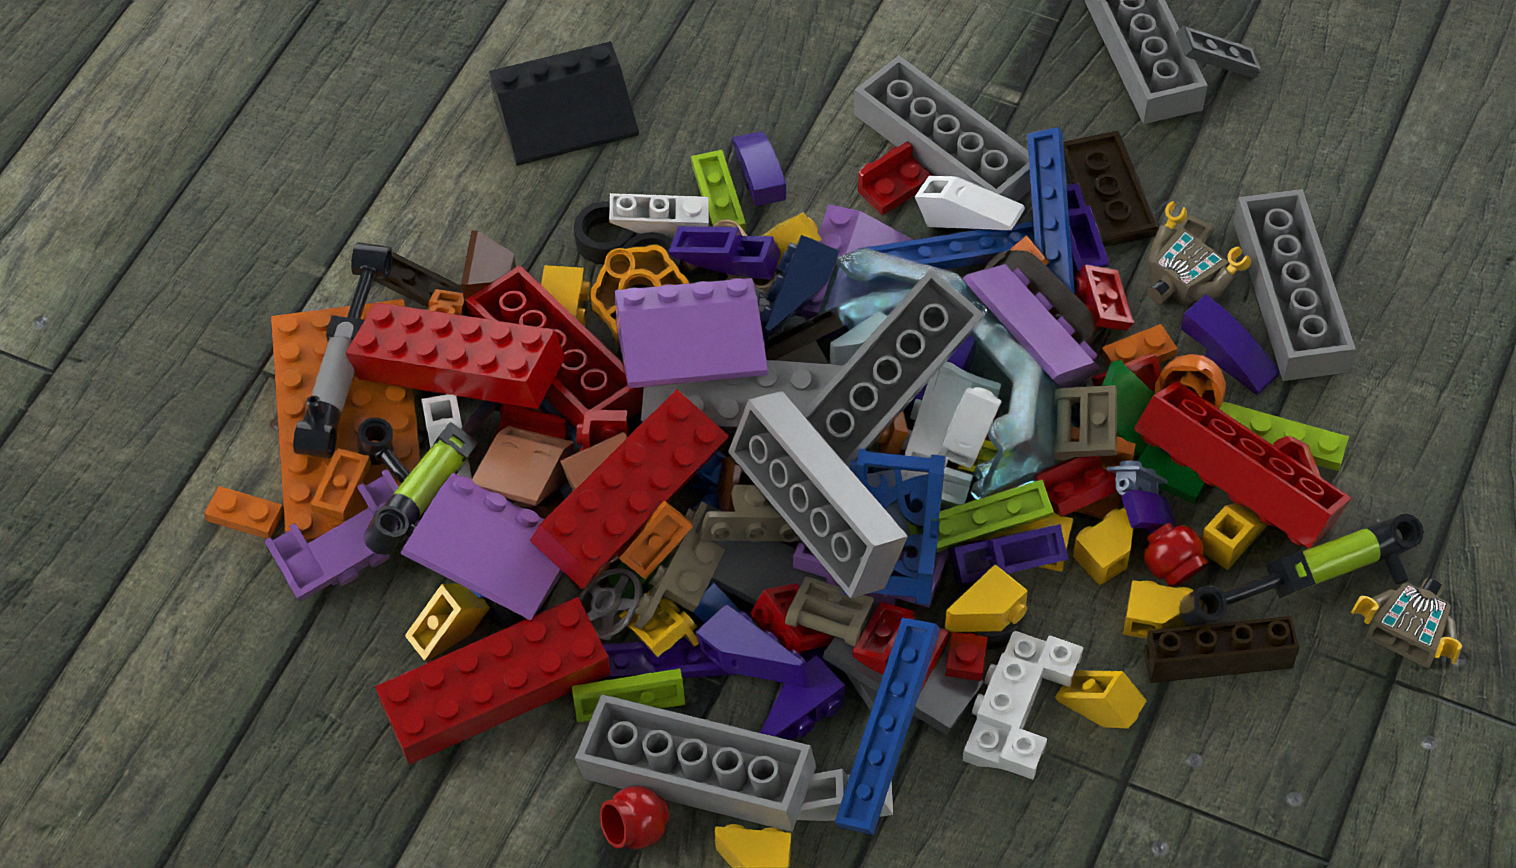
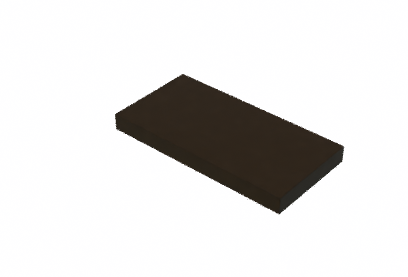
M1119 131L1064 141L1066 175L1070 184L1079 183L1085 204L1091 207L1103 246L1107 247L1156 236L1159 230L1158 223Z

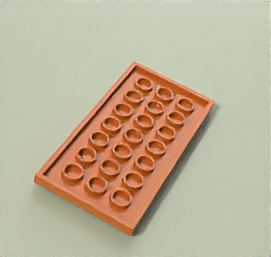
M404 299L376 302L406 307ZM375 303L365 304L361 320L366 319ZM350 306L271 316L285 533L291 530L289 526L296 523L307 543L369 508L362 494L358 491L345 521L312 512L310 504L332 457L328 459L295 454L293 448L297 423L299 420L304 419L307 409L306 401L312 394L328 344L326 333L332 315L347 317ZM354 373L337 427L335 451L337 448L357 453L360 424L369 418H381L389 422L393 428V453L411 473L421 461L414 389L359 380L356 373ZM384 463L371 465L363 484L367 486L382 477V471L388 469V467ZM389 470V472L391 473L392 477L394 478L395 482L397 483V485H398V487H399V486L401 485V483L397 480V478H396V477L393 475V473Z

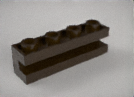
M1292 616L1149 630L1146 637L1148 644L1144 646L1143 653L1150 683L1292 669L1300 647Z

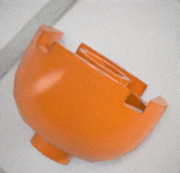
M1198 354L1182 355L1170 361L1164 367L1155 383L1156 394L1178 381L1218 409L1222 405L1226 393V381L1221 369L1213 360Z

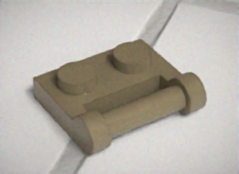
M1116 385L1060 388L1055 390L1054 403L1058 405L1057 443L1053 445V457L1057 460H1070L1074 457L1117 455ZM1074 403H1080L1079 442H1071V405Z
M806 576L790 605L785 624L793 627L801 625L844 639L845 644L855 647L870 615L875 598L862 595L851 599L848 595H843L841 587Z

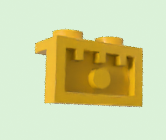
M667 597L661 598L652 618L641 630L634 626L639 617L637 613L627 625L657 657L670 649L683 636L694 647L699 644L696 635L693 633L697 628L696 624L685 611L681 612L675 602ZM626 609L619 617L623 619L629 609Z

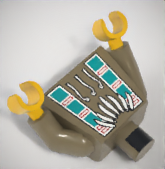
M1172 201L1165 208L1168 220L1166 224H1161L1151 244L1148 264L1151 268L1149 279L1153 285L1148 288V294L1158 304L1171 297L1183 306L1199 301L1205 294L1212 299L1217 298L1236 278L1235 272L1237 270L1244 271L1250 267L1251 259L1246 255L1242 261L1236 263V259L1242 254L1243 250L1240 247H1234L1229 251L1227 261L1183 227L1176 230V224L1186 220L1187 210L1183 207L1179 216L1172 217L1171 213L1176 206V203Z
M1424 579L1420 588L1410 583H1403L1397 591L1390 589L1372 598L1360 596L1350 612L1353 615L1355 613L1361 614L1365 617L1364 622L1366 624H1370L1372 620L1367 639L1430 669L1434 658L1439 659L1440 656L1450 658L1453 664L1457 663L1462 644L1458 641L1455 621L1448 616L1451 605L1439 598L1443 592V586L1434 579Z

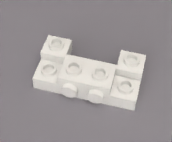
M946 361L928 382L923 399L915 400L910 419L916 421L913 430H908V435L901 448L906 451L905 455L931 458V454L938 455L951 419L967 387L987 389L994 394L995 398H998L1001 383L975 376ZM945 459L940 505L942 509L965 504L973 477L971 474L947 468L949 461ZM901 470L902 481L929 474L926 472Z
M1014 631L1005 652L1001 654L998 664L991 663L984 682V684L988 685L985 695L978 694L975 700L972 715L977 716V719L965 746L962 761L979 767L1003 769L1033 780L1040 757L1046 749L1047 738L1023 730L1041 686L1042 678L1070 687L1076 666L1082 658L1083 647L1050 635L1047 641Z

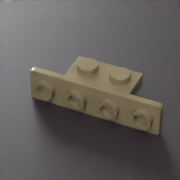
M734 485L731 497L735 512H707L699 531L700 539L709 541L793 542L801 540L756 485Z
M701 501L694 510L688 508L683 516L691 521L693 527L667 555L668 559L665 565L662 566L660 564L653 573L649 583L654 587L650 595L646 593L643 595L635 609V613L639 614V617L634 626L641 630L652 618L663 595L691 612L698 607L725 552V549L709 540H701L699 534L695 532L708 506L706 503Z

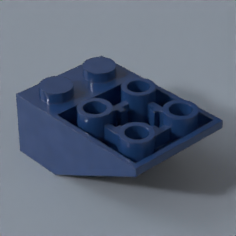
M801 235L796 244L790 242L778 266V270L783 271V273H778L766 297V300L771 302L770 306L766 304L763 312L760 313L763 341L767 340L819 295L830 278L840 250Z

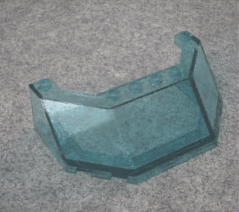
M861 248L837 257L818 314L839 306L844 315V320L849 322L847 326L849 330L879 311L888 316L930 268L984 314L982 322L970 335L1013 382L1008 414L993 420L988 431L990 441L998 449L994 458L978 464L973 473L977 479L981 478L980 481L973 484L970 491L976 500L1035 481L1034 476L1036 473L1062 462V460H1057L1053 456V445L1057 443L1058 405L1054 403V392L1061 387L1046 373L957 273L867 248Z

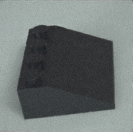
M611 41L489 71L493 98L516 166L639 135L621 66Z

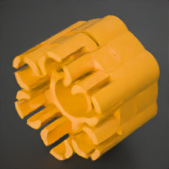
M659 245L613 249L607 254L605 264L599 272L596 283L591 288L593 314H598L599 320L608 325L611 329L612 338L614 337L615 344L619 347L615 290L629 289L637 284L649 287L667 284H689L687 278L680 273L676 264L669 258L667 251Z

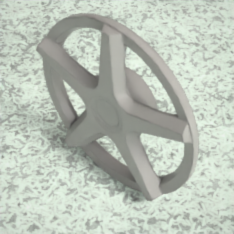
M615 568L599 574L582 590L578 597L582 604L588 592L592 594L591 606L593 610L587 613L591 622L600 617L602 618L603 631L596 632L600 640H611V636L627 626L636 614L635 609L642 598L643 588L639 577L628 569ZM613 574L622 575L613 589L610 587L601 588L596 584L607 576ZM631 579L635 587L634 599L622 598L621 595ZM629 609L625 617L613 626L616 612Z

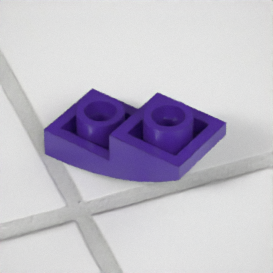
M1129 490L1122 495L1131 528L1147 529L1148 535H1151L1168 523H1171L1173 527H1177L1169 501L1165 497L1140 490Z

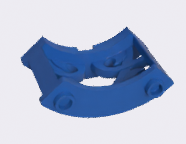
M859 449L857 461L851 460L849 469L884 509L898 500L899 509L903 517L910 524L923 528V534L908 536L902 549L903 551L907 547H913L918 552L915 558H908L905 553L903 562L897 560L893 571L904 577L890 575L884 589L871 593L916 597L915 604L930 605L940 522L932 520L939 519L946 456L931 454V458L867 452V449ZM869 467L894 469L896 485L889 489L886 477L879 473L880 485L878 487L870 486L867 480ZM901 470L926 472L929 474L902 481ZM910 495V504L915 500L920 501L923 505L922 509L917 513L910 512L905 502V496Z

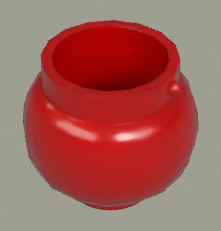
M1168 523L1147 537L1150 544L1144 552L1145 563L1151 573L1156 578L1165 580L1169 587H1176L1209 564L1203 556L1204 546L1200 537L1188 526L1173 527L1171 523Z
M641 785L628 786L618 791L611 800L603 802L600 808V824L607 841L618 849L627 847L633 850H640L657 843L662 838L666 824L669 821V809L666 801L651 788Z

